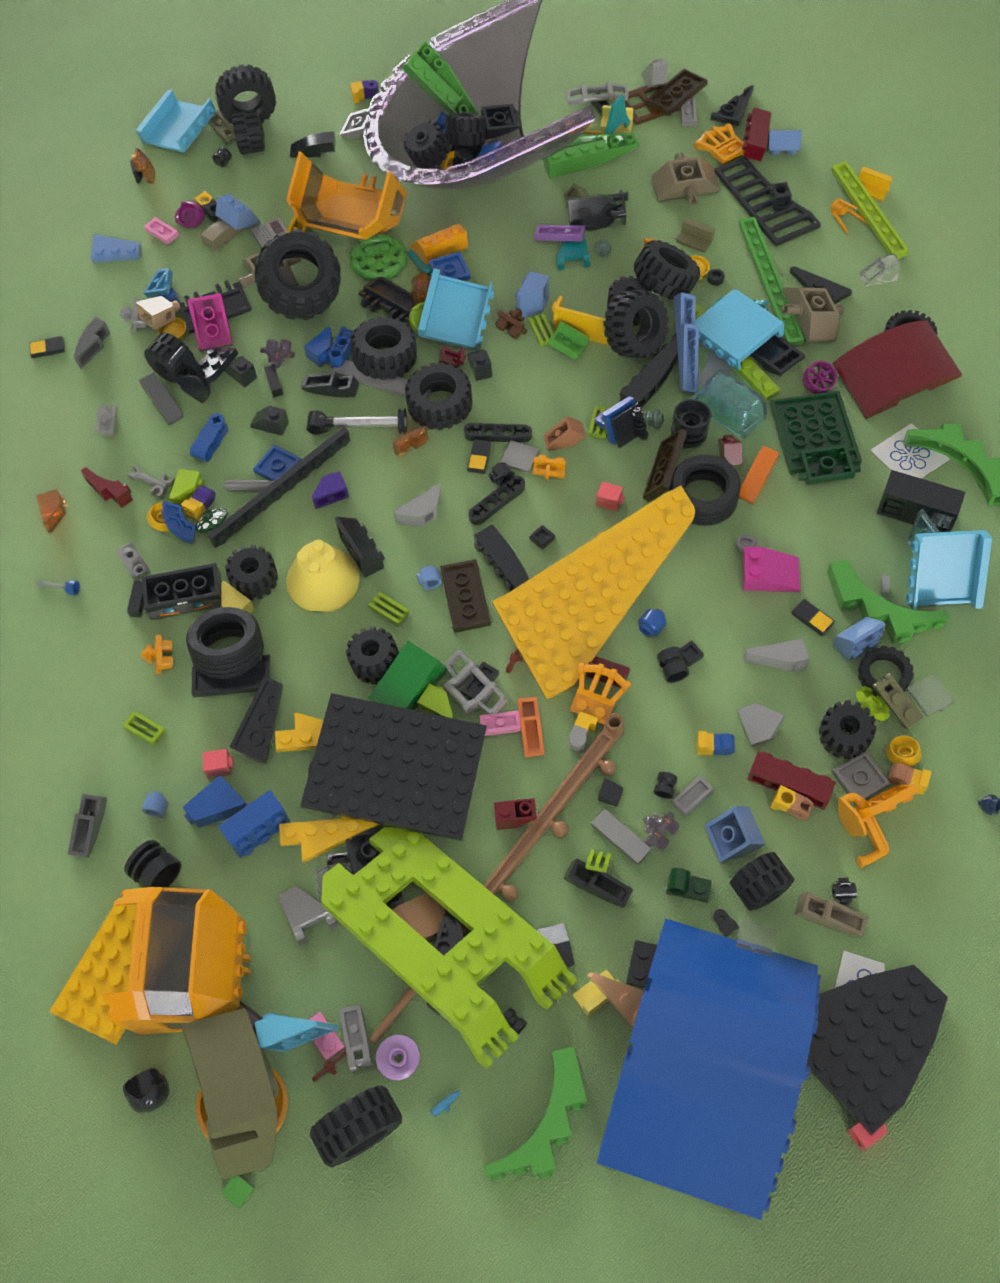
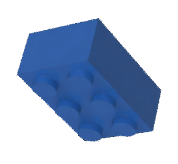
M269 790L221 823L218 828L238 857L241 858L251 854L258 845L269 841L272 835L279 832V824L290 823V820L282 805L271 790Z

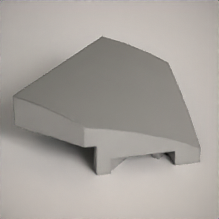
M758 703L738 710L752 747L772 740V738L775 739V734L785 718L784 715Z

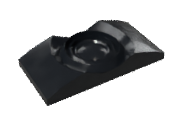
M776 335L772 336L749 355L756 359L765 371L781 376L805 358V354L782 337L778 338Z

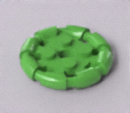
M378 234V236L371 237L368 240H360L358 245H354L349 256L350 266L358 276L361 275L367 280L372 281L378 277L390 279L405 267L407 250L404 244L398 239L395 240L393 236Z

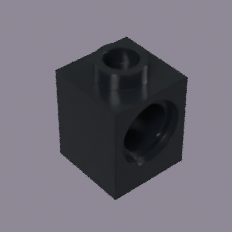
M787 182L771 184L769 198L774 210L790 208L792 194Z

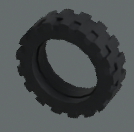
M874 647L871 651H868L862 658L858 668V679L861 680V685L873 689L872 693L876 696L878 693L872 684L877 680L870 673V665L877 660H887L898 666L901 671L902 678L898 685L905 692L914 676L912 672L914 668L913 664H910V658L906 657L903 651L896 650L895 647ZM888 685L884 689L888 692L892 688Z

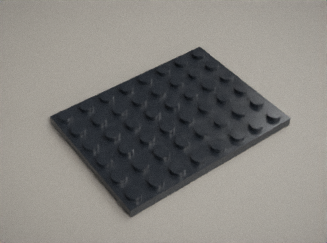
M331 693L300 805L302 808L462 841L487 725Z

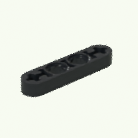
M469 423L464 427V437L468 441H474L475 439L490 442H510L512 440L524 443L531 440L532 429L525 424ZM492 430L494 433L486 435L485 431ZM508 430L511 434L505 436L502 432Z
M521 476L511 477L469 510V521L473 525H480L525 490L524 478ZM506 492L509 495L506 498H501L499 494ZM491 502L495 504V507L487 508L486 504Z

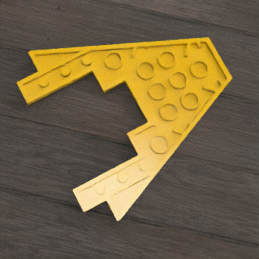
M294 713V730L275 731L276 752L316 749L323 720L301 713ZM341 816L339 819L279 824L280 845L301 844L302 863L345 843V840H351L353 836L380 824Z

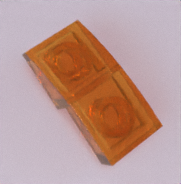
M135 148V153L132 155L133 165L136 166L138 172H143V176L146 177L148 183H154L156 171L152 163L139 148Z
M425 426L418 427L393 442L394 453L400 457L411 446L417 449L425 444L428 439L427 428Z

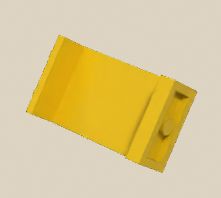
M560 295L557 302L555 301L552 306V312H554L552 318L554 331L557 330L559 323L563 321L588 336L590 341L608 345L607 337L604 335L605 326H603L606 319L564 308L563 296Z

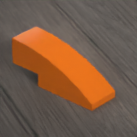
M762 446L741 486L740 499L754 504L769 479L770 473L778 461L780 452Z
M537 697L517 699L525 758L545 755Z

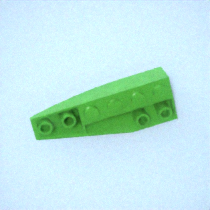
M425 40L401 69L449 114H479L450 65Z
M634 133L567 136L540 143L544 167L549 178L598 166L639 146Z

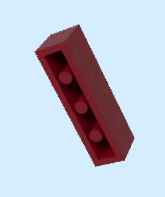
M754 107L752 113L748 114L742 150H744L743 157L762 161L767 147L772 112Z
M759 751L747 778L749 781L775 791L782 785L810 799L813 802V806L822 810L826 809L836 784L835 781L826 775L820 776L808 768L797 767L790 761L779 760L767 752L761 753Z

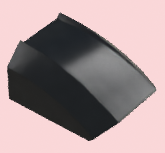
M513 104L481 107V115L486 117V139L506 135L522 126L519 112Z

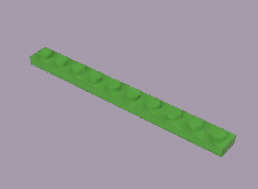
M756 218L740 219L739 227L774 315L784 322V340L792 346L804 344L805 338L795 315H783L781 311L783 304L789 303L782 291L784 288Z

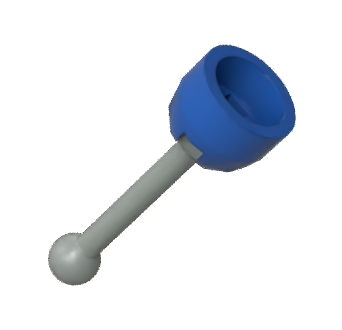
M42 580L36 582L38 587L64 588L65 592L70 595H78L80 591V583L75 580L67 581L65 585L46 583Z

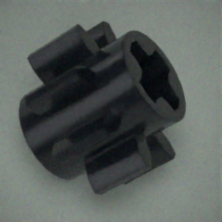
M848 877L838 878V881L832 884L833 899L839 900L842 905L850 904L852 899L857 897L855 883L849 882Z

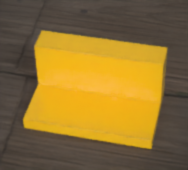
M863 166L860 170L859 180L873 199L882 202L890 190L893 177Z

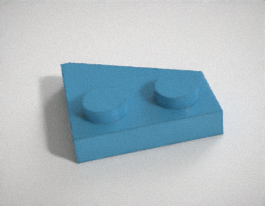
M170 268L157 270L143 292L147 298L170 294L173 276Z

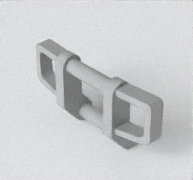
M607 82L603 86L586 87V84L578 88L567 90L568 106L587 104L591 101H616L622 94H614L613 91L624 92L625 101H628V89L626 85L612 84L611 82ZM606 92L607 94L588 95L587 93ZM578 94H581L582 96L578 98H570L571 96H575Z
M457 650L445 663L446 668L454 678L446 681L443 689L459 702L466 714L482 707L488 713L495 715L508 701V698L499 690L498 685L494 681L491 682L478 668V664L461 650ZM460 657H463L468 663L457 674L453 669V665ZM474 674L485 687L475 699L467 701L457 688L461 687ZM496 692L500 700L490 709L485 703Z

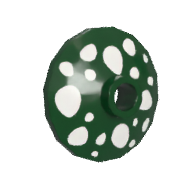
M225 508L204 511L196 524V530L198 532H207L216 528L226 519L228 511Z

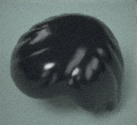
M150 1068L133 1076L123 1085V1092L128 1104L134 1111L139 1113L152 1112L161 1107L166 1102L170 1091L167 1079L156 1068Z

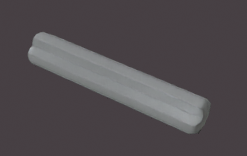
M226 479L224 487L226 490L263 491L274 481Z

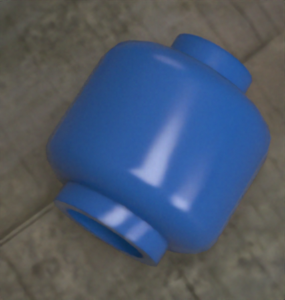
M651 608L646 610L638 620L640 632L647 637L657 636L667 623L663 611Z

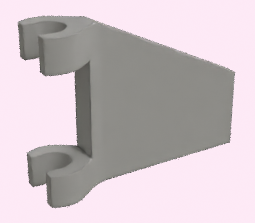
M295 886L278 895L299 945L308 942L303 930L326 919L331 930L338 927L336 919L322 907L321 903L299 887Z

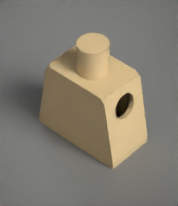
M161 296L136 302L138 317L154 330L174 322L176 319L175 312L180 310L178 301L169 302Z

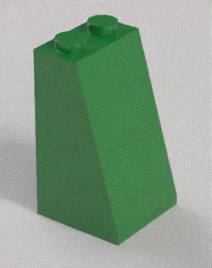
M407 641L368 699L372 702L415 710L418 707V700L429 683L435 686L448 669L438 659L410 641Z

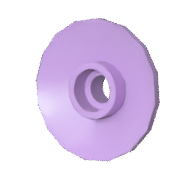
M405 1035L388 1037L380 1044L376 1053V1063L379 1071L390 1080L400 1081L410 1077L416 1071L420 1061L418 1046L411 1038ZM398 1055L403 1057L400 1063L395 1062V1058Z

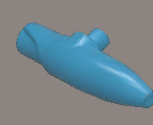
M458 1090L449 1094L430 1112L435 1117L444 1110L449 1112L451 1110L449 1106L457 1099L461 1092Z

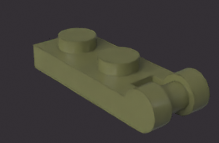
M216 110L208 124L223 139V142L228 145L232 140H236L233 126Z
M888 672L881 681H876L872 686L902 725L909 729L924 716L898 685L895 678ZM889 685L892 689L886 692L884 688Z

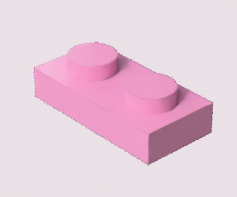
M156 217L144 226L146 232L167 245L179 236L177 230Z
M519 710L496 713L495 715H480V723L487 725L485 736L521 732Z
M321 1012L309 1019L328 1023ZM335 1032L313 1040L327 1062L346 1049Z

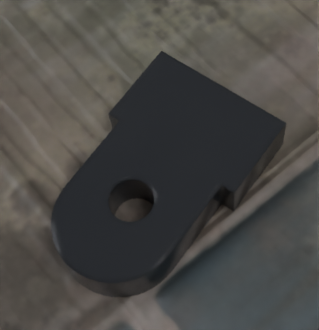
M718 909L714 912L713 919L724 937H728L740 928L725 910Z

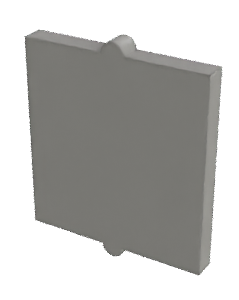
M511 440L507 449L504 450L500 463L505 462L510 468L529 473L534 464V457H537L540 450Z

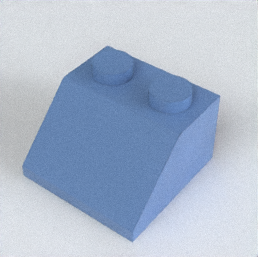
M770 130L766 147L767 151H771V154H780V151H787V154H796V151L801 150L802 130Z
M226 194L217 198L215 215L234 229L239 230L260 225L261 221L253 211L245 206L244 203L235 199L234 196Z
M734 806L705 825L720 863L750 854L765 845L750 807Z

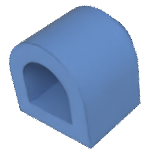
M429 565L421 568L420 573L416 574L418 583L423 585L424 591L437 588L442 583L438 568Z
M153 791L152 794L146 795L142 811L146 815L164 818L169 802L162 793Z

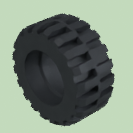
M243 64L239 65V67L233 66L230 68L231 70L223 72V76L219 77L215 86V96L223 118L232 124V113L256 109L261 123H264L265 119L268 120L275 110L276 95L272 81L267 73L263 70L261 71L256 66L253 68V65L248 64L247 66ZM245 91L258 93L249 101L241 102L234 100L239 93Z
M661 240L647 242L634 263V272L639 281L644 283L648 289L653 290L654 293H658L670 300H673L674 296L681 292L690 294L700 278V268L692 260V257L676 246Z
M628 290L621 292L613 299L614 302H610L609 309L605 312L606 320L603 326H605L604 335L607 337L606 341L611 346V349L622 357L648 358L662 347V342H665L667 338L666 333L669 330V327H667L669 323L667 308L664 307L665 304L659 299V296L651 291ZM638 312L640 329L635 337L632 324L634 316Z
M377 317V319L371 318L368 319V322H362L360 327L358 326L351 336L353 363L362 374L367 377L371 376L372 379L381 378V380H386L390 378L391 380L397 376H403L405 372L407 373L411 370L417 359L416 335L413 329L407 323H402L400 319H392V317ZM379 347H391L390 349L385 350L376 349Z
M440 362V364L430 363L429 366L424 365L420 370L417 369L413 376H410L407 380L405 396L408 412L415 422H419V425L427 426L428 429L432 430L434 428L443 430L446 427L449 429L455 424H460L462 419L465 420L468 413L471 412L473 404L471 383L466 373H463V370L460 368H455L452 364L445 365L443 362ZM429 389H431V393L446 391L453 394L450 398L438 402L430 401L423 397Z
M382 1085L375 1086L346 1100L325 1114L323 1118L319 1119L311 1127L310 1137L323 1163L328 1167H335L362 1154V1152L370 1149L390 1135L401 1125L402 1114L388 1089Z

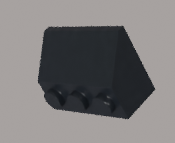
M334 518L339 537L351 557L355 560L363 576L366 578L383 569L384 555L381 550L377 551L375 548L376 543L374 539L368 537L365 525L363 523L360 525L357 518Z

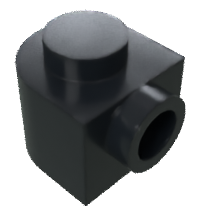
M505 462L497 463L492 467V473L489 474L491 481L499 487L515 476V473Z

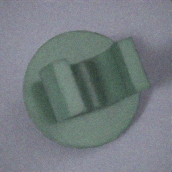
M599 240L595 245V252L599 256H608L611 251V245L607 240Z
M655 410V412H647L645 419L648 420V425H655L658 428L664 422V415L660 410Z

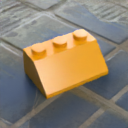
M460 224L452 225L449 228L416 240L411 245V249L425 265H428L429 260L467 249V231Z

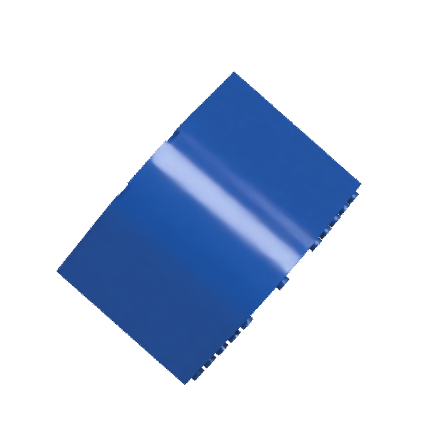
M665 918L629 1042L633 1043L634 1046H628L597 1163L761 1220L763 1212H768L771 1197H769V1193H774L776 1189L777 1178H775L776 1172L781 1173L784 1162L781 1156L782 1153L787 1154L790 1139L787 1138L789 1133H794L796 1127V1120L793 1117L803 1080L807 1081L810 1072L807 1060L812 1034H816L818 1027L817 1017L819 1009L817 1008L820 1000L818 995L821 975L818 974V965Z

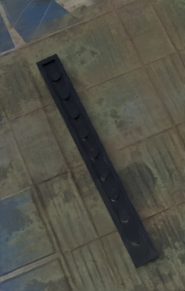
M342 427L208 533L211 544L215 548L224 544L228 538L239 532L248 522L253 521L258 514L265 511L273 502L279 500L288 490L293 489L298 482L308 477L312 471L319 468L327 459L333 457L337 451L350 442L348 430Z

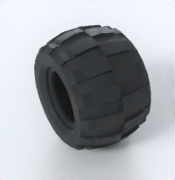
M293 229L289 233L283 231L276 234L273 240L267 241L262 247L255 263V283L260 297L269 304L268 307L276 314L281 313L285 315V318L295 320V318L307 320L313 318L315 314H322L335 301L341 282V267L337 256L335 257L332 247L326 241L320 240L317 234L312 232L309 234L301 232L302 229ZM290 258H302L313 263L318 268V274L310 284L295 286L285 281L282 277L279 263Z

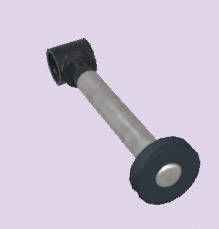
M399 408L398 416L327 417L323 412L313 410L308 413L306 430L311 434L319 435L324 430H327V428L398 427L399 434L401 435L402 432L407 433V412L405 408L403 411Z

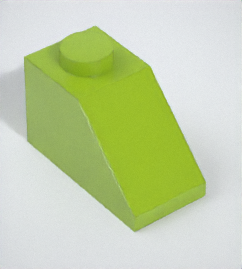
M178 470L169 497L171 503L181 505L185 499L189 500L195 494L199 486H204V479H202L200 471Z
M429 683L417 702L419 711L453 718L446 691L441 686H434Z

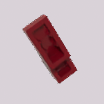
M87 467L80 470L87 483L105 502L112 498L123 508L133 500L130 495L132 491L126 483L122 484L119 480L111 481L94 474Z

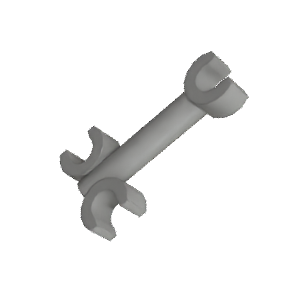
M136 465L133 466L136 473H127L131 480L140 479L153 485L150 492L153 496L159 492V499L165 497V491L168 490V487L173 486L175 482L174 477L167 480L166 473L161 475V481L142 473Z

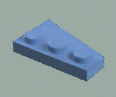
M93 234L91 251L93 263L140 259L141 245L139 242Z

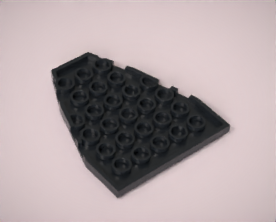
M915 965L867 975L818 995L820 997L817 1008L819 1009L817 1017L818 1027L816 1034H812L807 1065L810 1066V1072L858 1123H861L871 1136L904 1106L934 1045L948 999Z

